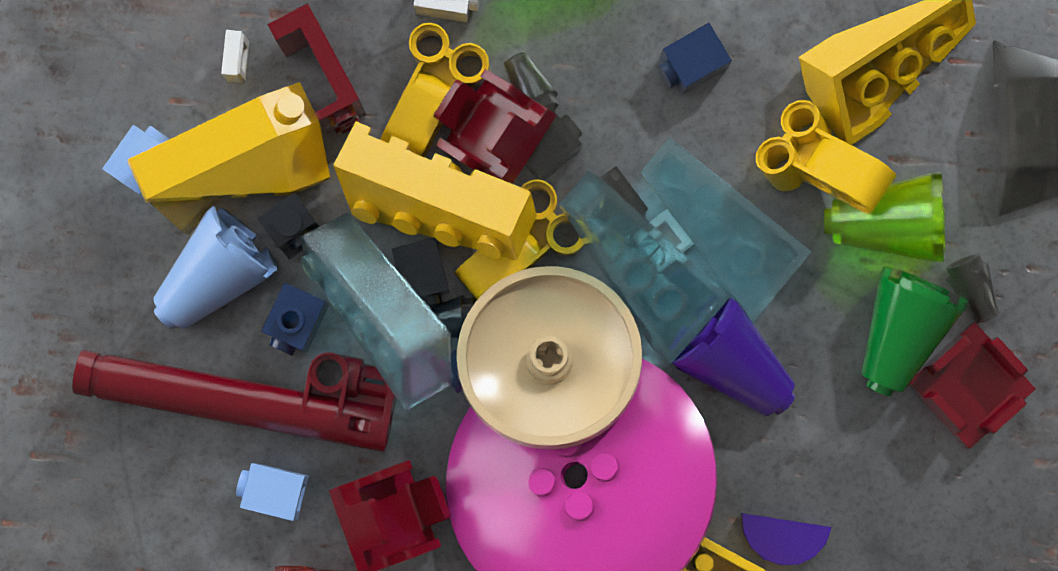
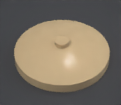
M556 266L534 267L501 279L484 292L475 302L462 325L457 345L458 373L461 386L471 408L495 433L509 441L530 448H568L599 436L609 429L626 411L634 397L640 380L642 368L641 339L630 310L623 300L605 283L589 274L571 268Z

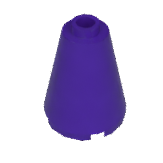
M729 295L718 298L697 316L701 322L692 332L688 328L683 332L672 349L669 357L670 361L676 366V369L764 416H769L773 413L776 415L782 414L795 399V394L792 393L795 382L739 302Z

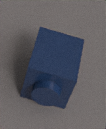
M708 22L663 48L660 55L662 63L658 65V68L668 86L673 88L677 85L683 95L728 69L732 60Z

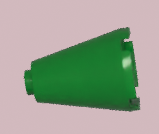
M884 266L880 273L861 374L868 379L866 384L868 388L891 397L893 391L903 392L963 314L968 301L960 296L955 304L949 301L951 298L948 296L949 290L905 271H902L898 279L890 276L893 267Z

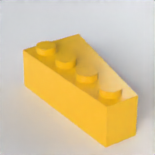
M355 122L333 165L352 215L368 224L379 222L393 226L407 235H416L418 233L436 238L447 246L457 247L461 245L476 249L490 258L505 257L517 261L537 217L531 191L476 169L470 176L466 175L449 158L435 153L433 159L429 160L409 151V142L394 136L391 137L389 143L369 136L371 127Z

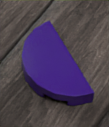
M741 513L742 532L749 546L762 559L778 565H799L815 557L826 545L832 527Z

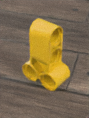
M423 23L417 26L410 35V51L418 65L381 136V140L389 143L392 136L409 142L408 150L424 158L443 124L434 118V113L456 80H460L472 89H477L484 82V79L480 77L484 69L491 72L489 58L483 48L473 43H466L452 50L446 31L434 23ZM428 36L438 37L443 43L438 54L427 57L419 52V44L424 38ZM467 56L477 57L483 64L481 71L473 77H466L458 72L459 62Z
M807 100L795 101L785 108L781 116V126L785 132L784 136L772 137L764 141L756 152L758 168L777 190L783 192L792 191L805 181L869 215L875 210L897 177L896 173L882 161L832 136V130L818 107ZM813 123L807 131L800 132L805 125ZM788 159V162L783 167L775 169L779 162Z
M539 179L530 180L521 187L531 192L536 190L545 192L550 198V204L542 213H536L537 217L517 261L505 257L490 258L476 251L454 272L476 300L501 279L516 272L530 269L551 250L559 256L571 257L580 253L584 248L587 239L585 225L581 219L572 214L556 216L555 213L558 206L556 192L546 181ZM562 224H570L576 227L580 234L577 243L567 248L559 246L553 238L557 227Z

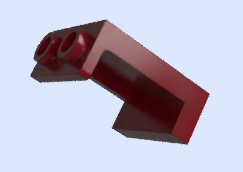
M307 3L267 24L286 57L310 45L337 95V100L334 103L315 112L325 132L329 134L336 131L337 135H341L351 131L355 122L361 123L359 118L365 115L366 112L309 4Z

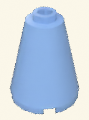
M215 206L211 207L201 219L153 298L156 305L154 313L164 325L171 329H174L176 326L181 329H187L270 278L277 271V263L267 247L261 253L253 242L257 235L240 219L223 208L216 212Z

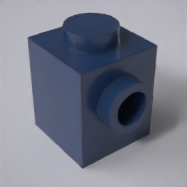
M284 282L261 332L272 337L268 344L269 346L293 356L296 348L307 353L330 304Z

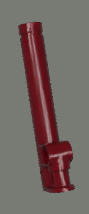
M82 350L75 365L72 390L76 395L87 397L94 395L98 399L385 453L395 409L402 364L395 362L392 368L365 364L362 358L335 353H323L311 362L305 390L300 391L106 354L102 356L98 352ZM328 361H337L343 370L341 380L333 386H326L319 377L321 366ZM370 378L385 381V384L368 383L365 380Z

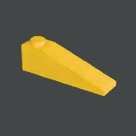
M924 0L834 34L798 57L806 93L818 107L838 139L853 145L883 125L892 115L889 107L903 92L911 95L920 85L917 77L932 61L941 62L976 25L973 1Z
M300 82L259 96L129 158L127 161L146 202L201 200L203 196L231 195V198H247L248 194L273 193V196H289L294 192H300L330 179L320 122Z

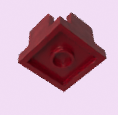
M484 69L480 76L484 79V82L477 91L462 81L456 80L434 113V118L449 127L451 133L446 141L440 138L436 146L472 170L476 169L513 184L557 115L531 99L512 84Z
M976 322L967 326L927 362L909 383V387L965 449L972 448L986 434L996 433L1027 404L1024 400L1036 390L1024 376L1028 369L999 337L990 338Z
M410 460L328 490L357 571H379L442 547L439 538L435 539L431 526L449 519L451 514L436 476L415 482L410 472V469L413 468Z

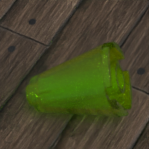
M931 172L893 182L870 215L833 198L832 207L824 208L825 235L833 234V240L836 244L935 263L945 262V208L942 199V192H944L942 172Z

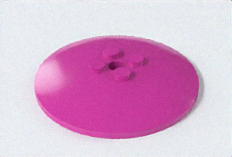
M642 359L637 390L626 411L605 432L577 446L562 449H536L516 444L490 429L470 407L459 425L453 440L446 474V497L451 514L452 527L459 545L476 571H683L695 556L705 538L712 519L717 493V464L714 447L700 412L679 384L667 373ZM573 465H583L588 472L586 483L577 489L568 488L564 481L566 471Z

